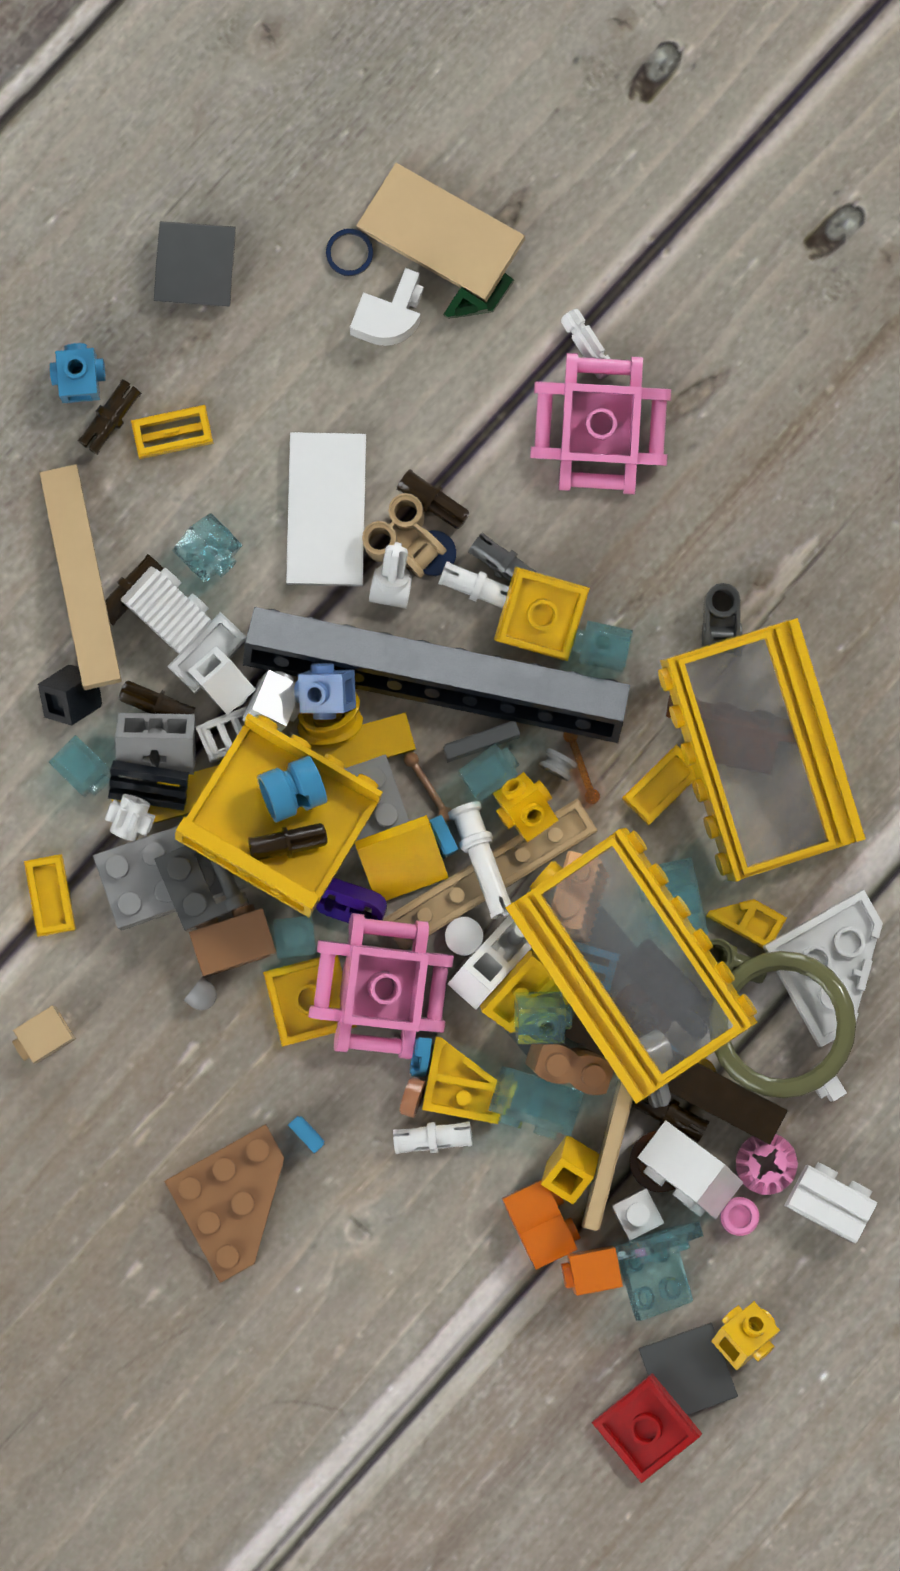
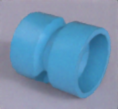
M309 755L288 763L286 771H282L277 767L257 776L266 807L276 823L295 816L299 807L310 810L328 801L321 776Z

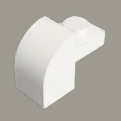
M405 268L392 303L363 292L350 325V335L383 346L398 344L409 338L420 324V313L409 310L410 306L417 308L424 287L419 285L420 273Z

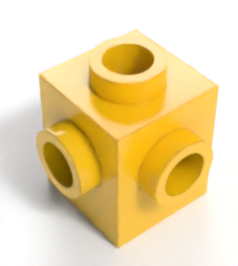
M524 772L516 778L508 780L502 788L493 793L501 806L496 810L501 821L508 829L514 826L527 843L559 821L547 803L552 799L547 788L540 780L533 783Z
M753 1301L744 1310L739 1305L732 1309L721 1320L725 1325L721 1327L711 1341L736 1370H739L753 1357L757 1362L766 1357L775 1348L772 1340L779 1333L780 1329L776 1326L772 1315L767 1310L761 1309Z

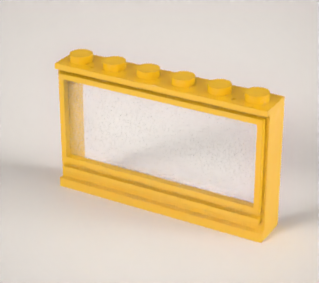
M798 618L779 622L660 660L662 669L658 670L659 680L665 692L669 691L673 706L669 707L670 716L675 728H681L685 742L681 743L682 755L688 766L692 765L696 779L692 781L693 790L698 802H704L708 815L703 818L704 826L709 838H715L719 853L715 854V861L722 876L726 875L728 881L737 882L741 879L866 839Z
M621 828L505 908L637 1104L758 1022L754 1018L757 1010L746 994L740 996L731 984L735 981L731 970L723 961L717 963L709 951L713 948V945L708 936L701 928L695 930L687 917L691 915V912L685 902L678 895L673 897L665 886L669 883L665 872L657 863L651 865L643 853L647 850V847L642 838L635 830L629 832L627 828Z

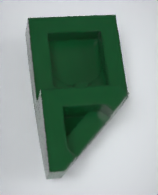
M504 273L487 302L480 300L461 287L443 315L451 319L494 312L514 283V279Z

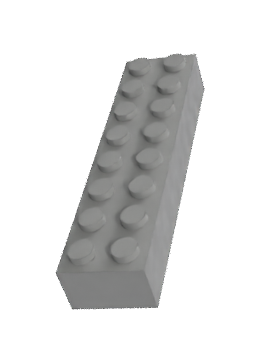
M386 754L345 768V770L355 776L363 774L370 777L379 785L377 789L383 791L379 804L357 840L409 822ZM178 826L93 855L119 930L122 931L176 912L154 859L185 846L175 840V832ZM354 843L353 847L351 848L350 852H351V851H354V850H357V849H356V846H355V843ZM197 854L196 858L213 898L224 896L225 894L210 859ZM233 874L239 890L253 886Z

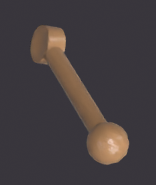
M414 752L407 753L404 756V763L408 767H412L438 808V816L442 815L445 822L451 821L448 812L452 809L444 805L418 764V755Z

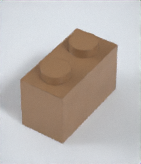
M254 904L247 905L232 911L233 918L221 922L218 921V918L196 926L197 930L189 932L203 977L206 978L278 954L263 908L255 910Z

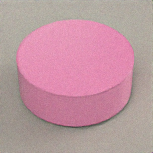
M744 1197L731 1198L721 1211L720 1222L723 1228L730 1234L736 1236L748 1235L755 1230L759 1223V1211L751 1200Z

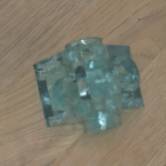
M210 513L190 526L172 551L192 572L205 582L215 574L223 577L237 563L233 557L243 545L232 535L229 529Z

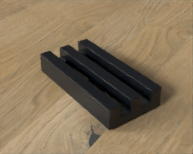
M113 760L110 770L108 799L121 801L123 794H129L147 801L151 806L184 811L189 772ZM120 776L138 778V779H142V781H141V780H135V779L122 778V777H120ZM157 782L175 784V785H180V786L178 787V786L160 784V783H157Z

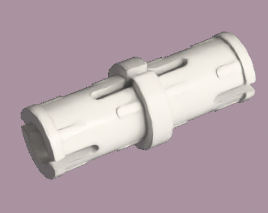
M448 561L438 582L439 585H444L470 595L469 600L476 602L477 599H480L500 608L504 606L509 589L507 585L486 578L487 573L480 571L479 574L453 565Z
M470 1121L449 1125H436L435 1122L427 1123L426 1127L393 1129L396 1154L430 1150V1153H438L439 1149L473 1146Z

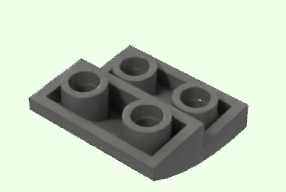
M160 221L154 301L230 307L236 227Z

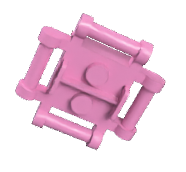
M567 353L565 383L534 382V393L538 394L535 447H531L530 458L560 460L559 490L570 491L571 487L623 490V494L635 495L637 464L667 466L668 454H664L667 401H671V389L642 387L643 357L631 356V360L582 358L578 357V353ZM577 373L629 375L630 386L577 383ZM553 394L564 395L561 448H550ZM641 399L652 400L649 453H638ZM572 461L625 463L624 475L572 472Z
M352 913L349 919L348 943L318 940L317 952L320 953L315 999L314 1005H310L308 1017L338 1021L334 1037V1051L347 1052L348 1049L398 1054L399 1058L411 1059L414 1051L416 1031L444 1032L445 1020H442L446 983L448 968H452L454 956L426 952L429 934V923L426 921L416 920L414 924L366 919L364 914ZM363 934L412 939V951L362 945ZM335 955L346 956V961L343 965L339 1009L329 1007ZM430 965L433 966L427 1018H421L427 968ZM352 1025H362L402 1031L400 1039L351 1034Z

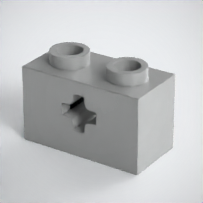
M118 713L115 734L116 761L185 771L194 775L196 757L195 714Z

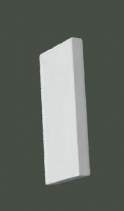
M290 432L287 585L363 587L364 545L362 535L365 516L366 434Z

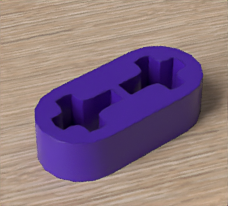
M333 878L317 904L316 909L326 916L349 923L352 913L364 914L366 919L383 920L387 911V902L381 894ZM329 895L335 896V900L328 898ZM365 907L371 908L372 911H371V912L366 911V910H365Z

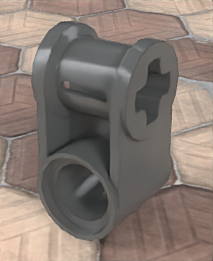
M716 584L704 597L702 647L719 642L714 641V639H729L742 635L740 595L737 589L730 584ZM717 592L728 594L732 600L731 609L725 612L716 610L712 605V596ZM742 646L721 653H733L735 657H741Z

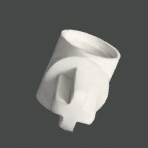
M395 542L394 545L386 546L383 565L374 570L369 602L407 609L413 575H410L406 569L408 550L402 547V543Z

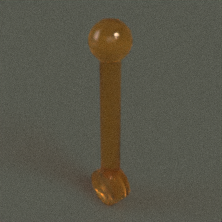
M564 732L563 738L570 744L586 789L585 801L588 804H595L599 801L600 794L596 789H593L576 741L578 735Z

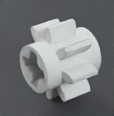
M123 794L120 802L113 800L105 816L106 821L113 822L110 832L129 841H136L139 834L147 836L155 819V815L147 813L150 803L129 794Z

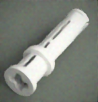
M479 801L466 803L449 811L448 816L450 820H454L461 838L459 842L460 849L464 853L469 854L490 911L491 919H498L500 914L502 917L509 915L505 907L510 905L511 902L490 847L493 836L490 831H486L480 815L481 803Z

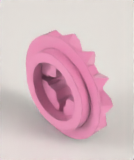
M775 1135L769 1145L752 1136L741 1145L736 1156V1171L738 1177L749 1190L762 1195L776 1194L787 1188L795 1178L798 1167L796 1153L790 1143L783 1137ZM776 1149L773 1163L782 1172L779 1174L776 1171H767L758 1179L761 1165L756 1162L757 1159L752 1157V1155L767 1157L769 1153Z

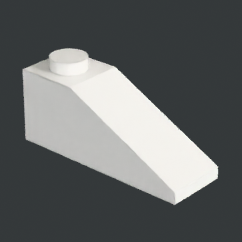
M510 915L448 983L475 1010L532 948Z

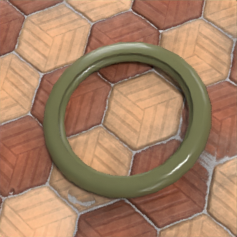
M776 951L763 953L744 961L731 971L735 978V981L731 984L739 993L743 986L753 978L767 972L779 970L793 971L811 978L827 993L835 1009L837 1021L836 1036L830 1052L810 1072L786 1079L771 1078L755 1072L740 1059L731 1041L716 1050L715 1054L729 1076L744 1088L767 1097L790 1098L803 1096L815 1091L838 1074L848 1060L854 1044L856 1018L854 1005L847 988L834 971L819 960L796 952ZM715 998L711 1005L709 1017L711 1041L729 1030V1019Z

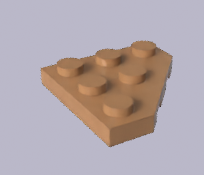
M267 1124L164 1181L220 1283L255 1264L285 1160Z

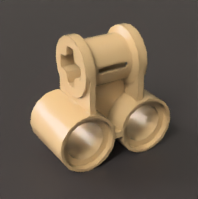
M403 493L394 497L389 504L388 512L391 523L388 524L383 521L370 523L363 531L362 541L366 553L376 562H383L385 548L378 550L371 547L370 544L373 537L378 534H386L391 538L389 545H394L395 542L402 543V547L408 550L406 568L421 579L425 575L423 570L438 554L443 555L447 550L430 532L422 527L425 516L419 499L412 494ZM409 506L416 509L417 514L411 521L402 522L397 519V513L401 508Z

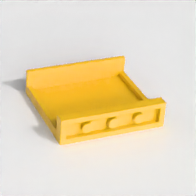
M248 713L244 726L188 816L186 818L183 817L175 832V840L310 918L379 804L383 791L377 789L379 785L370 777L363 774L355 776L345 770V765L334 756L325 754L323 757L312 751V746L303 738L297 735L289 737L278 731L277 724L262 715H258L256 718ZM309 755L321 776L328 801L310 810L299 807L295 816L276 823L266 807L257 776L277 767L282 771H286L288 763ZM319 823L323 824L326 829L328 842L325 846L292 853L293 856L291 858H288L286 854L257 860L250 854L249 837L254 838L281 832L282 827L291 830Z

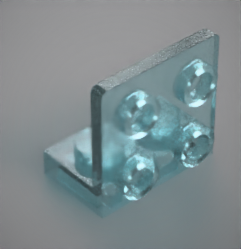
M699 1221L668 1227L614 1246L636 1321L646 1320L693 1301L680 1251L690 1248L689 1241L703 1236Z

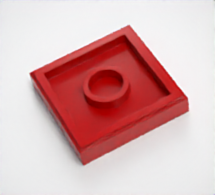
M653 1373L592 1421L595 1428L641 1483L702 1435L701 1431Z

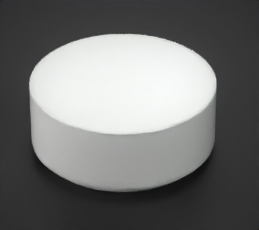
M459 917L447 926L445 942L453 953L460 956H468L475 953L482 945L483 931L479 923L474 919Z

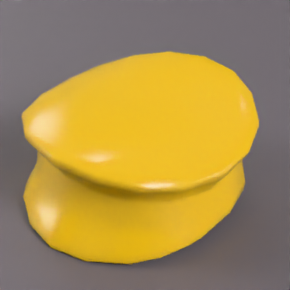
M357 693L356 708L345 713H336L335 719L315 720L313 719V713L299 712V724L297 727L299 736L310 745L320 746L336 744L355 736L363 723V717L359 711L360 699Z

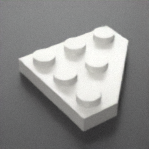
M861 890L762 947L766 953L776 951L801 953L819 960L834 971L847 988L854 1005L857 1021L862 993L866 988L873 962L872 956L883 923L865 890ZM784 970L776 971L817 1046L823 1047L835 1040L837 1027L835 1009L823 988L808 976Z

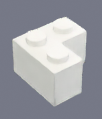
M666 1120L637 1157L647 1166L643 1171L644 1174L660 1186L665 1181L673 1185L676 1190L672 1195L699 1217L706 1212L716 1219L744 1183L724 1163Z

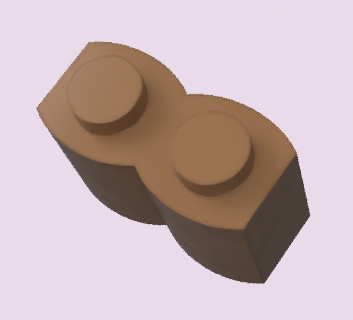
M547 1036L533 1038L525 1064L542 1079L556 1084L570 1083L578 1090L591 1095L606 1094L614 1073L608 1061L602 1056L587 1048H569L563 1042Z

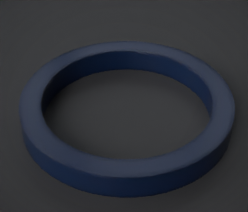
M340 230L328 241L326 247L327 261L330 267L338 274L344 276L359 275L372 262V243L359 230ZM355 235L366 243L368 257L360 268L344 270L333 262L331 248L334 242L341 236Z

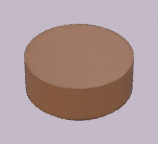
M414 1077L409 1079L400 1104L399 1111L402 1115L415 1118L422 1101L426 1081Z

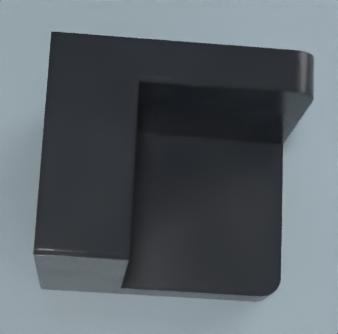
M67 665L38 683L44 718L74 725L102 706L100 687L84 690L79 667Z

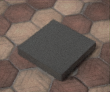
M711 1322L638 1348L647 1375L649 1376L653 1373L687 1415L738 1397L725 1358L711 1342L716 1335Z

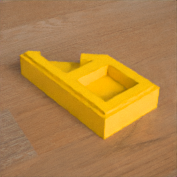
M755 899L710 910L706 915L707 918L762 949V946L777 937L787 917Z

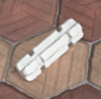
M578 309L571 310L562 317L561 323L568 333L571 332L573 334L572 340L584 358L610 359L608 355L605 356L603 354L605 349L590 326H585V319ZM595 374V375H596V377H597L598 379H603V378L607 377V376L610 375V374Z

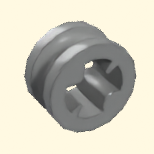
M548 748L546 751L548 758L545 761L541 760L539 766L556 777L569 781L571 778L569 771L576 769L578 764L567 756Z

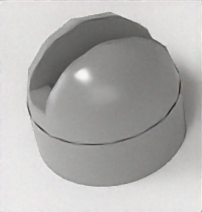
M202 976L183 1001L197 1010L209 1009L216 1001V989L211 982Z

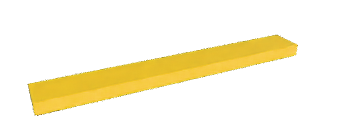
M406 712L362 724L358 733L346 741L323 746L311 745L312 751L323 757L325 754L334 756L345 765V768L385 754L387 758L416 750ZM219 765L195 771L194 775L189 774L184 811L150 805L147 813L155 815L153 824L188 815ZM157 782V783H160V784H166V785H172V786H178V787L180 786V785H175V784Z

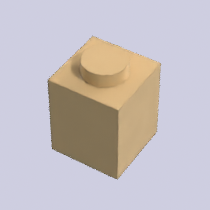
M52 1005L15 1028L13 1032L17 1039L13 1040L12 1043L24 1061L30 1058L33 1063L37 1064L76 1040L57 1007Z

